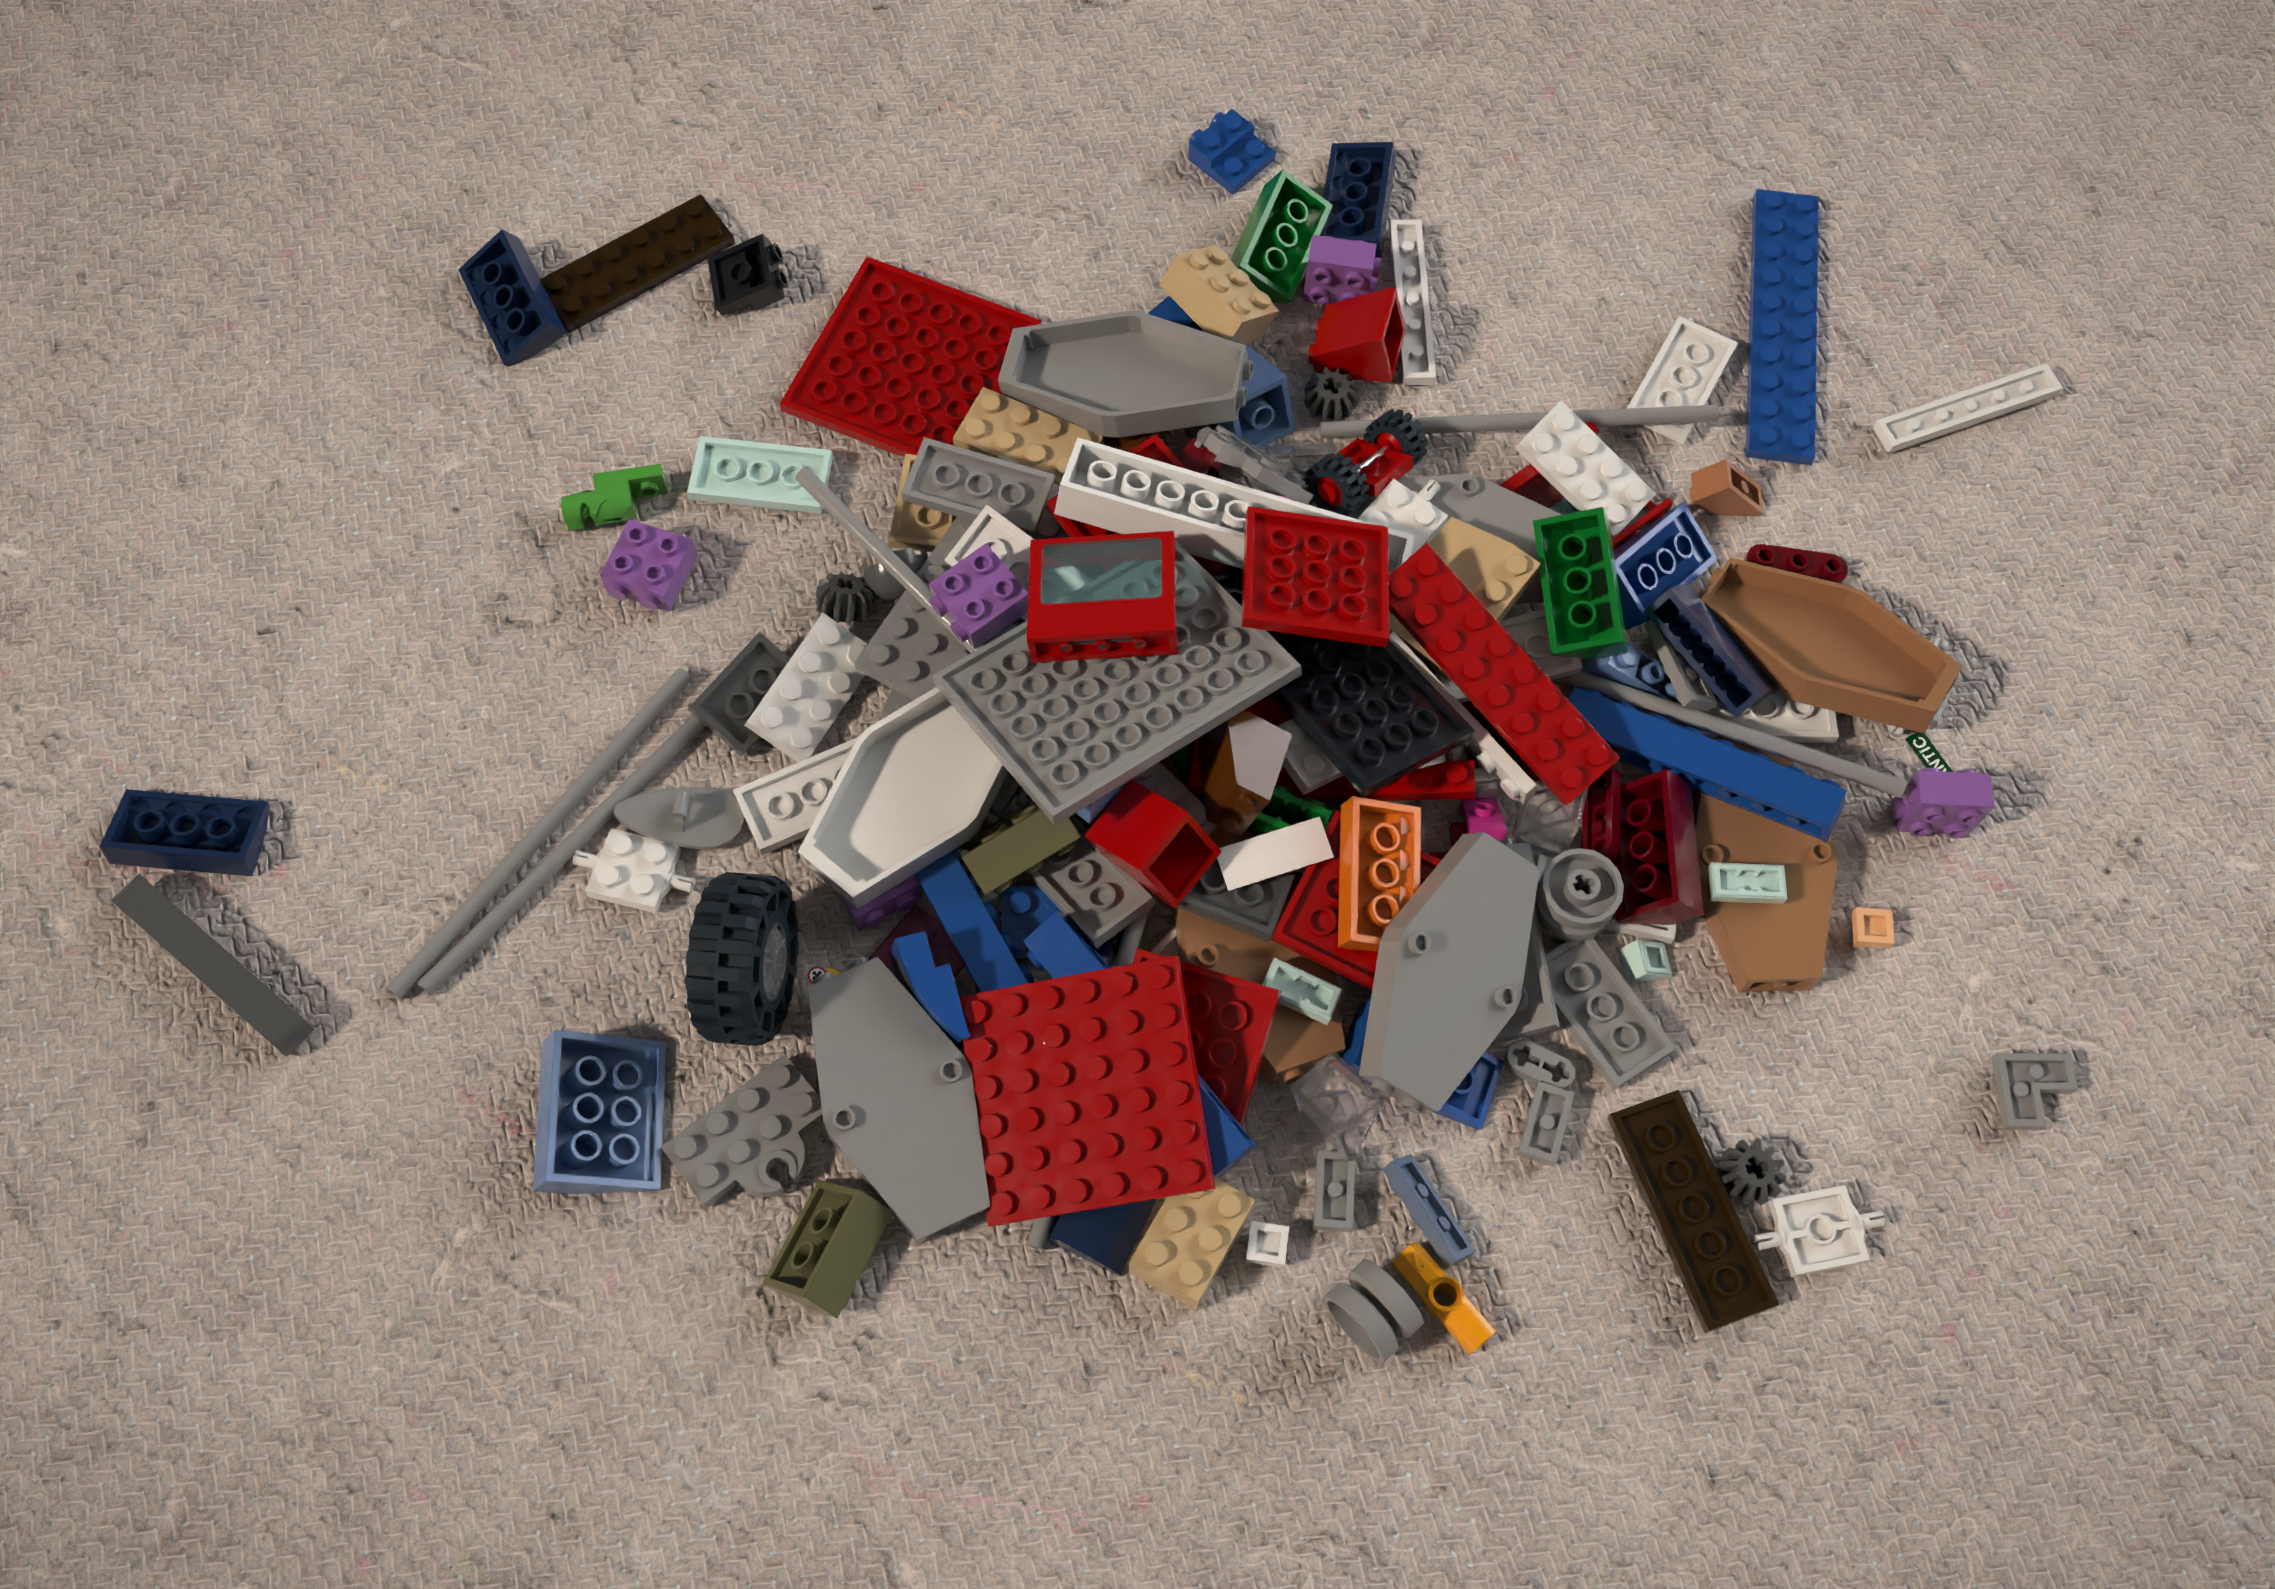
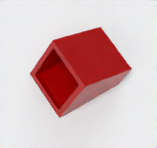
M1387 288L1326 305L1322 318H1319L1316 323L1315 343L1310 345L1308 351V361L1310 364H1313L1314 371L1322 374V370L1325 367L1330 372H1335L1340 367L1341 374L1351 373L1352 380L1392 382L1406 331L1397 289Z
M1130 779L1084 835L1101 855L1174 909H1176L1222 852L1188 811L1133 779Z

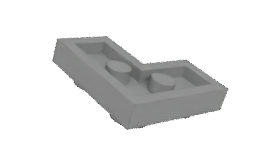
M1996 1053L1991 1057L2003 1130L2043 1129L2046 1127L2041 1094H2072L2077 1090L2071 1054Z

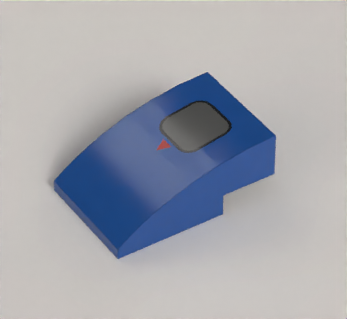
M925 931L895 938L889 951V956L899 982L958 1049H961L963 1041L968 1040L970 1036L950 964L935 967Z

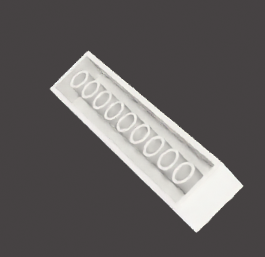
M1078 437L1060 483L1054 514L1121 534L1174 531L1175 540L1189 554L1243 569L1245 514L1248 506L1372 524ZM1388 528L1389 574L1410 557L1415 536Z

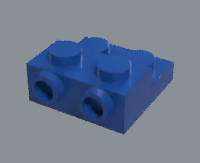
M1233 109L1226 114L1222 112L1217 113L1213 117L1210 127L1205 131L1201 129L1196 130L1189 139L1188 160L1232 195L1275 161L1276 151L1254 135V125Z

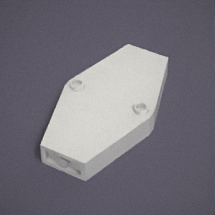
M935 687L868 727L856 739L798 853L803 864L858 909L969 841L980 829L1008 770L940 690Z

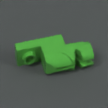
M661 464L594 473L595 491L585 490L569 496H562L563 519L565 524H567L569 532L585 530L590 520H593L595 527H602L607 524L636 519L635 498H652L659 494L668 493L667 481Z

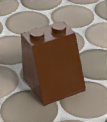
M1243 710L1199 738L1197 750L1207 821L1219 826L1223 831L1238 837L1244 833L1272 797L1293 734Z

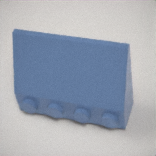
M554 1030L542 1042L533 1191L591 1194L660 1190L666 1042Z

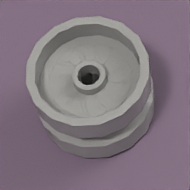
M1576 848L1563 851L1550 861L1537 885L1535 906L1539 922L1549 933L1562 940L1580 942L1593 939L1605 930L1622 902L1624 884L1619 870L1609 858L1594 850Z
M1363 1259L1348 1274L1351 1286L1338 1282L1324 1295L1323 1301L1332 1318L1353 1343L1370 1358L1383 1364L1399 1348L1396 1336L1409 1339L1424 1324V1321L1417 1306L1405 1290L1380 1266L1371 1260Z

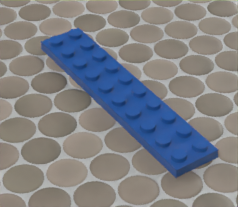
M1756 189L1753 196L1746 457L1805 465H1812L1815 459L1819 196Z

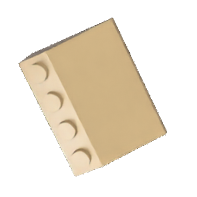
M1454 517L1448 520L1429 544L1499 624L1535 580L1541 564L1514 544ZM1389 612V634L1394 631L1424 664L1450 683H1453L1396 617Z

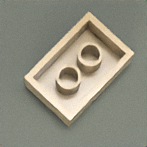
M1216 245L1177 254L1159 283L1161 288L1204 332L1240 344H1248L1260 340L1279 312L1278 308L1271 302L1270 297L1260 291L1250 281L1249 276L1243 270L1238 269L1228 258L1227 253Z
M1214 1177L1215 1190L1167 1197L1129 1261L1130 1273L1195 1311L1239 1236L1255 1203L1253 1198Z

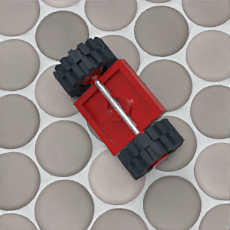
M1394 409L1389 410L1367 426L1365 429L1367 433L1364 434L1363 440L1357 438L1335 455L1331 453L1311 466L1304 474L1307 477L1303 479L1305 481L1304 485H1307L1305 489L1314 495L1309 504L1315 503L1317 508L1349 516L1364 504L1368 496L1376 497L1393 479L1397 481L1426 455L1427 449L1425 447L1428 445V439H1422L1426 432L1425 429H1418L1417 426L1421 424L1417 419L1412 422L1411 418L1413 415L1408 412L1403 416V410L1401 409L1395 412Z

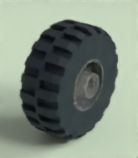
M726 872L709 882V886L704 888L701 900L696 906L693 924L689 932L688 951L686 953L687 973L685 976V988L687 989L688 997L687 1007L691 1013L692 1025L697 1029L696 1032L713 1043L749 1046L763 1045L774 1039V1036L780 1032L781 1025L787 1017L797 973L799 929L796 917V904L792 898L793 893L787 884L776 876Z

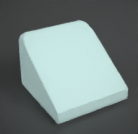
M1636 940L1620 949L1628 982H1643L1672 977L1664 942Z

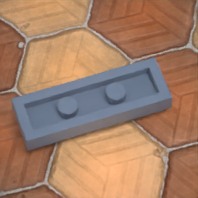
M1411 1154L1391 1161L1382 1169L1388 1178L1391 1189L1400 1196L1410 1212L1412 1221L1421 1228L1431 1244L1433 1253L1444 1263L1446 1268L1466 1260L1476 1252Z

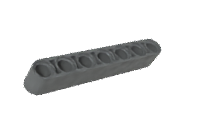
M140 874L111 899L116 906L286 1057L315 1030Z

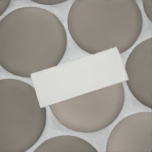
M1319 816L1219 848L1222 852L1217 859L1227 889L1230 891L1333 858L1334 855Z

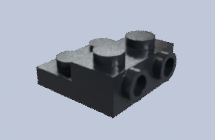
M763 233L707 258L715 308L722 316L749 304L756 310H759L785 298L783 289L788 287V281L784 272L779 269L778 264L784 260L782 251L776 243L772 244Z

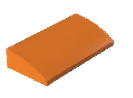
M1352 796L1341 804L1339 948L1378 951L1380 940L1386 927L1420 887L1421 807Z

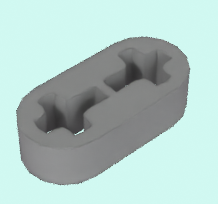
M1518 1040L1511 1044L1505 1054L1504 1063L1507 1070L1514 1076L1533 1085L1540 1081L1567 1090L1575 1079V1068L1570 1060L1531 1041ZM1521 1051L1528 1054L1527 1060L1529 1062H1526L1524 1066L1517 1064L1518 1058L1515 1056L1519 1055ZM1556 1067L1562 1069L1561 1075L1564 1077L1559 1082H1554L1552 1080L1553 1074L1549 1072L1553 1071Z

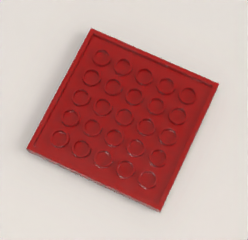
M866 256L780 402L781 411L905 458V454L917 455L924 437L953 445V436L982 388L985 387L1002 394L998 377L1013 328L1039 325L1041 320Z
M1173 955L959 997L970 1036L968 1040L963 1041L965 1058L972 1071L990 1201V1208L986 1210L988 1227L1216 1189L1178 956Z

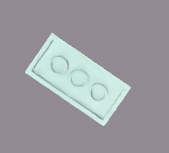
M700 436L687 490L689 500L822 514L823 506L795 480V477L802 468L808 467L827 486L833 460L832 450Z

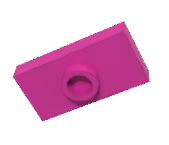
M1475 797V799L1460 800V811L1467 834L1485 832L1497 841L1506 839L1507 828L1496 798Z

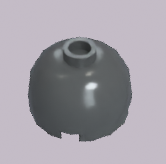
M913 548L893 551L915 574L918 573L928 559L927 551L920 548V555H914ZM876 559V564L869 568L867 562L863 563L860 567L864 582L868 584L869 590L873 593V597L883 603L896 604L906 589Z

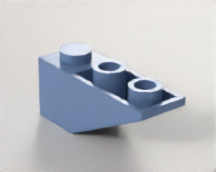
M1628 641V653L1585 659L1582 670L1584 672L1681 704L1676 697L1675 689L1669 677L1664 672L1663 664Z

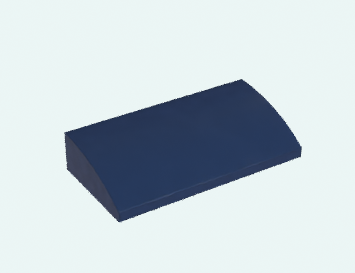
M1393 142L1332 143L1323 198L1333 206L1320 236H1331L1333 238L1353 241L1361 240L1377 244L1375 257H1382L1396 163Z
M501 229L458 269L504 365L509 367L536 355L567 333L520 238Z
M126 789L99 847L109 864L253 876L266 833L270 806L265 801Z
M1157 1199L1060 1215L1050 1235V1241L1052 1244L1121 1276Z

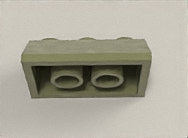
M1031 800L978 832L969 841L960 846L961 858L983 893L986 895L993 890L997 894L1013 884L1012 878L1020 873L1025 872L1028 875L1040 869L1045 864L1044 859L1055 852L1059 856L1073 849L1077 845L1075 840L1080 838V834L1070 817L1054 826L1037 804Z
M818 1180L762 1284L816 1312L838 1318L842 1309L848 1304L850 1294L857 1280L867 1268L869 1258L877 1242L886 1232L887 1223L893 1211L862 1190Z

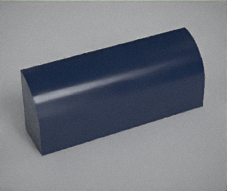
M1687 583L1669 588L1644 610L1736 718L1752 709L1778 688Z

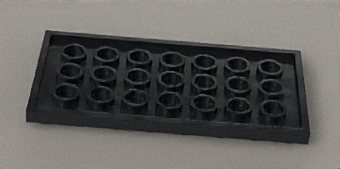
M1235 567L1213 577L1242 606L1243 569ZM1267 631L1301 665L1302 675L1274 691L1271 695L1363 797L1472 739L1475 730L1390 640L1386 647Z

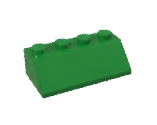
M1282 169L1264 185L1230 259L1231 262L1238 269L1243 270L1249 276L1250 281L1260 291L1270 297L1271 302L1290 303L1308 264L1312 235L1320 236L1333 205Z
M1599 507L1533 520L1538 562L1541 563L1539 570L1551 655L1594 659L1628 653L1610 525L1604 508Z

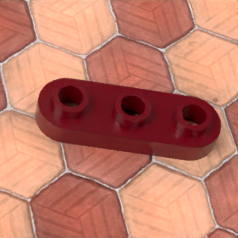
M1757 544L1749 549L1744 558V561L1840 584L1843 583L1848 574L1846 562L1841 557L1829 553ZM1760 557H1765L1768 561H1763ZM1794 562H1799L1802 566H1798Z
M1612 767L1582 792L1581 848L1594 850L1611 861L1616 857L1620 848L1621 777L1619 772Z

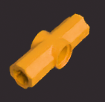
M1417 1240L1405 1248L1390 1263L1423 1301L1427 1313L1432 1317L1438 1318L1469 1356L1496 1333L1494 1328L1463 1294V1289L1459 1282L1452 1277H1448ZM1434 1290H1446L1452 1297V1305L1442 1306L1438 1304L1434 1299Z

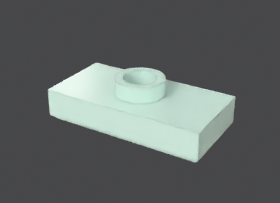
M1711 862L1708 866L1710 901L1784 904L1787 901L1784 865Z
M1275 957L1262 984L1282 991L1279 1004L1325 1025H1328L1343 991L1342 988Z

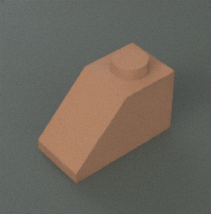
M1727 459L1691 473L1692 487L1690 488V497L1696 506L1701 507L1710 515L1760 516L1764 514L1761 486Z

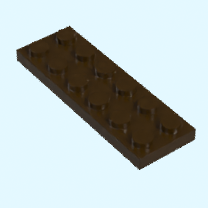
M700 194L540 280L562 324L571 333L703 262L708 257L735 244L733 234Z
M1676 1090L1611 1113L1607 1119L1705 1334L1780 1305L1680 1091Z

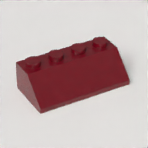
M1668 769L1621 785L1620 848L1616 857L1611 861L1619 870L1624 884L1623 899L1615 912L1616 922L1620 924L1673 925L1704 915L1691 784Z

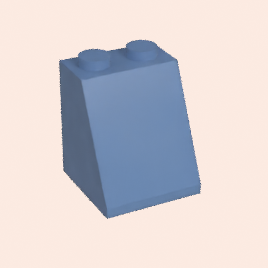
M1245 343L1243 345H1246L1248 360H1253L1252 379L1246 380L1245 383L1247 387L1245 407H1240L1237 420L1215 423V425L1224 427L1235 434V437L1241 440L1245 439L1260 449L1295 431L1296 427L1286 375Z

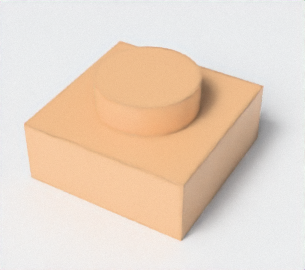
M1855 907L1851 912L1853 946L1890 949L1895 944L1892 910Z

